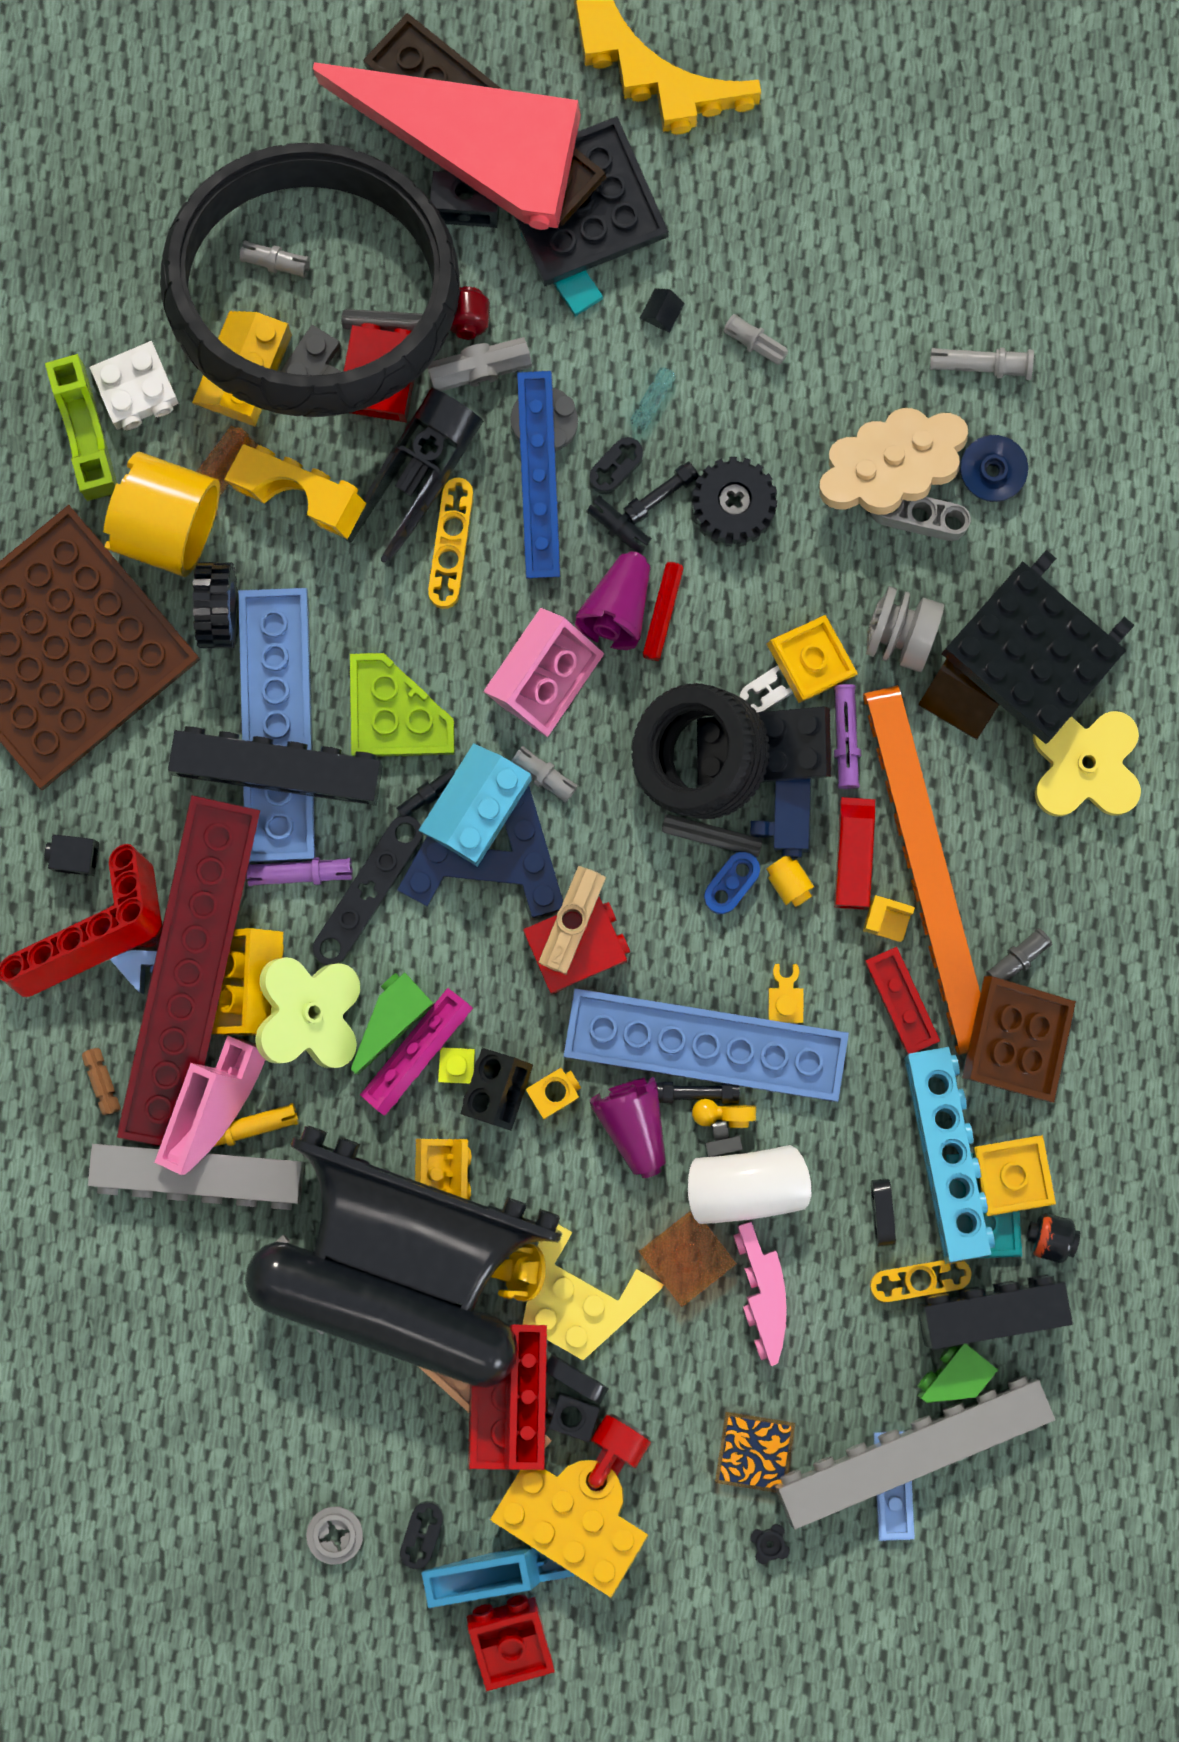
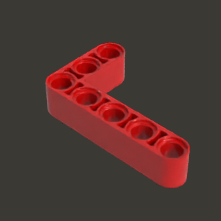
M131 844L118 846L109 857L114 905L6 957L0 963V979L20 996L30 997L145 943L157 935L161 928V915L154 867Z

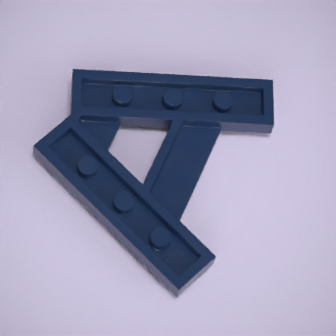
M527 787L505 822L513 852L489 849L479 866L476 867L427 836L397 890L428 907L444 877L523 885L532 918L559 911L563 904V899L530 787Z

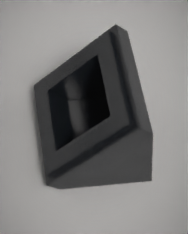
M655 288L640 319L670 333L685 303L671 289Z

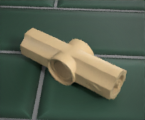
M577 867L563 904L557 913L556 921L538 962L539 964L567 975L606 880L605 876L588 868ZM571 911L579 913L582 917V924L576 929L566 928L562 923L563 916Z

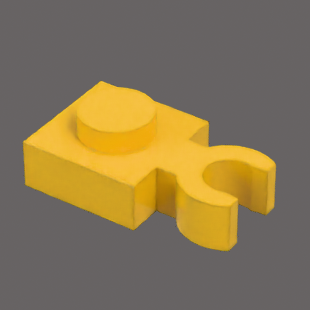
M775 964L773 967V977L778 982V988L768 989V1020L803 1024L804 988H793V983L799 976V967L797 964H793L792 975L789 978H784L779 972L780 965Z

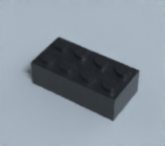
M1045 1274L1028 1277V1284L1020 1285L1019 1282L1011 1280L994 1283V1290L986 1292L984 1288L976 1286L958 1290L959 1296L950 1298V1295L945 1294V1292L924 1296L925 1302L917 1303L924 1346L933 1350L1073 1325L1065 1282L1055 1280L1054 1276Z

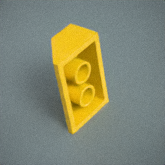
M229 311L218 339L245 359L278 371L292 333L288 323L264 314L247 311ZM204 375L192 401L195 405L254 427L262 411L261 408L232 396V393L228 394Z
M255 928L234 929L212 1034L256 1036L261 1023L271 1015L272 1006L264 997L260 988V975L267 963L274 959L282 958L284 953V932Z

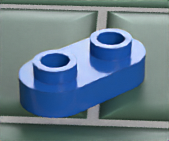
M738 852L728 859L705 890L704 902L710 911L716 914H727L737 906L760 874V865L755 856L747 852ZM740 864L746 865L749 869V873L744 877L736 873V867ZM724 891L728 896V900L725 903H718L714 897L716 892Z

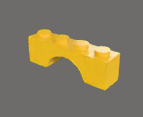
M245 444L242 445L224 478L236 491L264 504L276 494L286 490L304 491L308 499L307 515L320 528L345 539L349 538L366 505V502L357 494L359 491L357 487L344 480H340L339 484L330 481V476L315 468L311 472L302 469L303 465L292 458L278 459L275 457V453L261 445H257L256 449Z

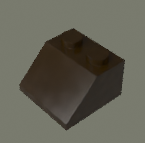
M947 659L918 704L975 740L978 739L999 706L993 698Z

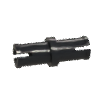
M600 495L593 502L603 509L604 512L601 513L592 505L586 511L587 514H590L609 530L608 534L612 538L617 536L637 553H641L644 548L634 538H638L646 546L652 540L650 536H647L629 521V515L626 513L622 515Z

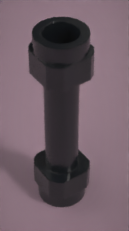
M689 461L676 468L673 477L641 500L635 498L623 508V512L630 516L629 520L634 525L648 517L647 511L682 486L688 488L697 480L699 474Z
M656 1082L659 1103H673V1100L710 1099L721 1100V1104L739 1103L740 1099L739 1085L721 1083V1086H673V1082Z

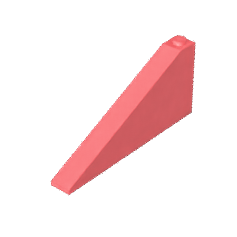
M314 62L313 70L318 83L523 223L539 230H546L549 227L558 228L581 118L578 100Z

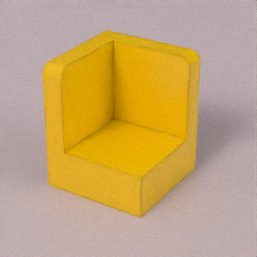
M875 895L872 898L863 931L902 942L910 916L913 915L915 907Z

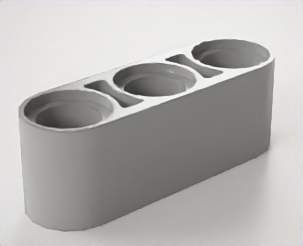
M924 497L917 501L902 500L899 508L891 514L876 515L871 513L872 518L881 525L946 541L959 540L964 536L971 523V516L965 507L930 497ZM914 509L925 510L929 519L919 522L914 519L912 511ZM945 518H958L961 522V528L958 530L950 529L945 523Z

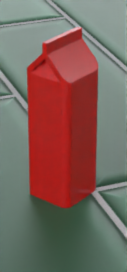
M841 797L834 908L868 910L870 908L876 799Z

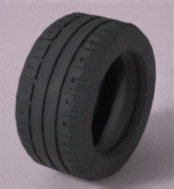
M702 683L685 684L665 691L662 696L660 695L655 701L653 700L650 707L646 708L645 713L642 714L641 720L637 724L634 732L635 736L632 740V765L635 768L634 774L637 776L636 779L640 783L641 789L644 790V793L656 805L679 815L697 819L721 818L724 815H730L731 812L734 813L738 808L748 803L750 797L756 794L755 791L759 789L760 782H763L764 774L766 775L770 745L768 744L769 738L766 736L767 730L764 728L765 724L763 721L760 720V715L743 698L711 685ZM703 716H714L723 726L728 741L727 758L721 771L709 783L697 788H688L678 777L674 765L675 744L680 733L692 721Z

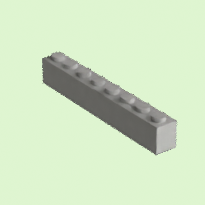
M1026 1375L1017 1377L1007 1382L1008 1389L998 1393L995 1392V1389L981 1392L975 1398L976 1402L963 1406L962 1402L950 1405L943 1409V1416L931 1420L930 1416L919 1418L910 1423L911 1429L899 1434L898 1429L888 1431L878 1436L880 1442L867 1447L865 1443H860L846 1449L847 1456L834 1461L833 1456L813 1463L815 1469L801 1474L800 1470H796L780 1477L782 1483L775 1485V1489L790 1526L793 1529H798L1055 1421L1040 1381L1033 1378L1028 1380Z

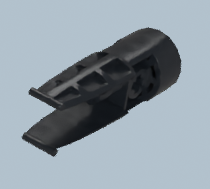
M431 388L374 479L364 498L366 505L349 538L345 540L349 543L354 540L407 459L406 456L410 457L411 461L395 485L403 493L412 497L428 470H431L433 473L381 557V561L387 567L391 566L390 560L402 547L428 511L484 421L454 398L435 388ZM420 425L426 430L420 432L415 437L413 442L414 453L405 446ZM434 443L437 451L435 453L429 451L426 454L423 446L425 444L431 446ZM451 445L456 450L441 471L437 465L445 460L447 446Z

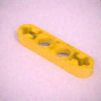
M460 477L452 478L444 485L428 593L432 604L441 609H448L454 606L460 595L473 505V488L466 479ZM456 486H462L463 492L468 494L467 497H461L459 504L460 510L466 509L465 514L456 510L445 511L446 507L453 509L454 498L453 495L449 494V491H455ZM450 519H458L462 522L463 529L460 534L451 536L444 531L445 523ZM447 551L454 552L458 556L457 565L451 569L443 568L439 563L440 556ZM437 572L445 576L457 575L456 580L452 578L448 580V589L454 593L452 596H447L446 601H440L439 595L434 593L435 590L442 588L443 582L442 577H436Z

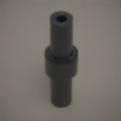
M450 768L430 784L427 781L416 789L418 792L396 808L401 816H409L425 803L429 806L439 798L438 794L446 788L455 771Z

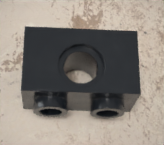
M447 170L433 171L430 201L435 205L446 224L498 228L499 206ZM464 193L471 194L473 197L465 200L459 198L458 196Z

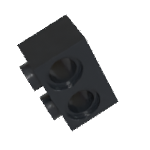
M482 1048L479 1058L475 1062L474 1073L468 1091L464 1096L460 1114L512 1131L533 1064Z

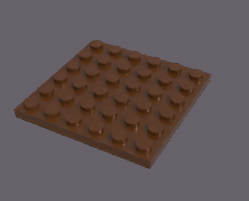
M67 505L0 560V742L39 789L43 791L201 660L112 554L105 549L101 541L70 505Z

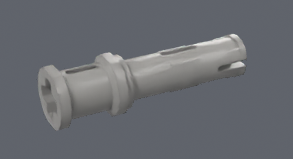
M1000 347L996 349V352L931 348L930 370L991 372L997 378H1003L1004 375L1025 376L1026 380H1031L1034 349H1028L1027 352H1011Z

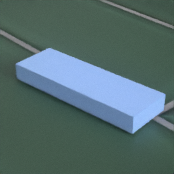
M873 1432L874 1444L879 1443L878 1436L886 1432ZM912 1481L876 1495L879 1541L915 1539Z

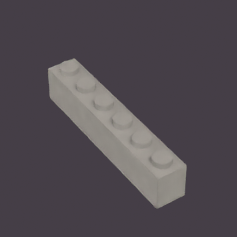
M92 1144L88 1186H96L97 1194L118 1195V1189H131L132 1197L153 1198V1191L166 1192L167 1200L187 1201L188 1194L201 1195L202 1203L222 1204L223 1197L236 1198L237 1206L257 1207V1200L271 1201L272 1209L292 1210V1203L301 1204L305 1163L302 1161L207 1154L186 1175H180L154 1163L159 1149Z

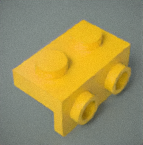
M416 1139L415 1181L470 1200L471 1187L468 1182V1167L471 1163V1150L468 1147V1140Z

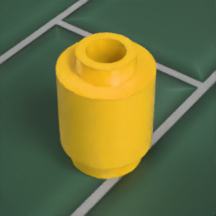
M784 856L766 868L770 874L768 877L769 881L785 905L792 902L797 907L812 897L810 890L814 888V885L797 859L793 861L791 856Z

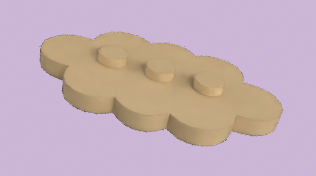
M912 408L895 410L888 416L886 422L871 421L865 423L860 427L857 437L839 439L831 446L829 450V466L831 469L824 473L820 479L819 495L822 501L831 508L849 509L860 504L866 511L876 515L894 512L899 508L902 500H921L928 495L931 485L949 483L956 477L960 464L957 452L963 449L967 442L968 426L962 418L951 413H940L927 418L922 412Z

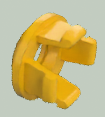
M527 1244L513 1252L509 1259H505L491 1276V1278L506 1282L508 1290H499L498 1295L507 1299L514 1298L518 1301L534 1299L540 1292L545 1280L546 1264L544 1255L535 1244Z

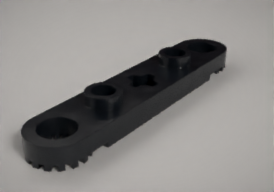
M411 816L397 817L385 831L314 941L313 953L320 963L324 965L342 963L422 840L423 833L419 832L421 825L415 818ZM409 824L414 827L415 837L412 841L403 843L397 840L396 830L400 825ZM370 882H374L376 884L374 890L377 892V896L375 898L369 896L366 900L362 899L363 892L359 889L362 883L369 885ZM334 939L339 942L341 949L335 958L329 959L322 955L321 946L324 941Z

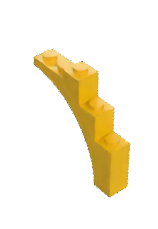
M574 0L585 66L593 65V68L603 69L611 66L612 62L618 61L624 99L632 98L633 101L641 102L657 94L663 132L671 131L675 135L689 132L692 127H696L697 114L702 113L704 117H713L719 115L725 109L735 108L737 112H745L753 109L755 105L760 103L761 88L759 80L724 81L687 72L662 59L646 47L623 20L614 0Z

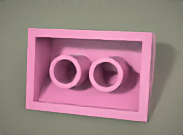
M540 608L483 692L502 708L548 737L605 653L566 618Z

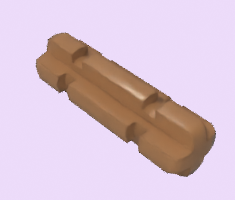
M93 1048L83 1052L82 1059L85 1067H89L87 1073L96 1098L100 1099L98 1105L103 1115H110L118 1112L120 1104L118 1098L113 1096L115 1090L107 1067L102 1064L104 1058L101 1050Z

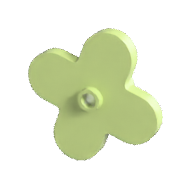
M278 958L267 963L260 975V988L272 1008L271 1015L261 1023L256 1032V1047L260 1055L271 1063H288L295 1060L306 1050L311 1058L324 1068H339L348 1064L355 1055L357 1043L354 1032L343 1019V1014L357 1001L360 994V981L356 972L348 965L337 963L322 967L311 977L304 966L293 958Z

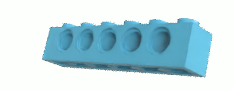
M949 1047L910 1053L904 1060L945 1264L987 1257L991 1255L990 1248L995 1247V1240L992 1228L985 1225L983 1213L988 1212L984 1192L978 1191L976 1179L981 1177L980 1166L977 1157L972 1158L969 1144L974 1143L970 1123L964 1122L962 1110L967 1108L963 1089H958L955 1076L960 1074L957 1056L951 1055ZM936 1077L944 1082V1094L936 1095L930 1091L928 1087L930 1078ZM943 1111L951 1116L952 1126L950 1129H942L936 1124L935 1115L937 1112ZM944 1146H953L957 1149L959 1153L957 1163L950 1164L943 1159L942 1150ZM952 1180H959L965 1185L966 1194L963 1198L958 1199L951 1195L949 1184ZM961 1214L969 1216L973 1222V1229L968 1234L962 1233L956 1226V1219Z

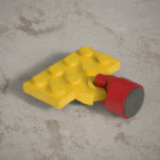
M606 1414L590 1440L602 1449L595 1461L586 1460L571 1464L558 1477L546 1469L520 1470L490 1521L612 1598L649 1536L619 1516L624 1504V1493L618 1475L625 1464L634 1469L637 1468L651 1444L649 1441L650 1437L615 1414Z

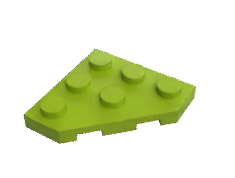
M384 653L350 654L351 756H355L357 751L372 753L376 757L455 755L454 719L444 709L436 704L423 689L400 670Z

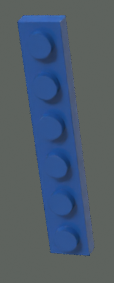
M552 371L517 372L526 578L561 577Z

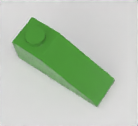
M395 973L381 986L384 992L378 997L351 1067L352 1071L357 1075L434 1005L406 973H403L401 976Z

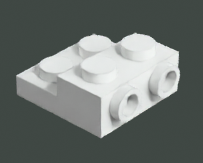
M152 341L90 366L100 395L117 430L123 428V430L134 429L142 424V419L153 414L155 417L165 416L173 411L174 405L179 404Z

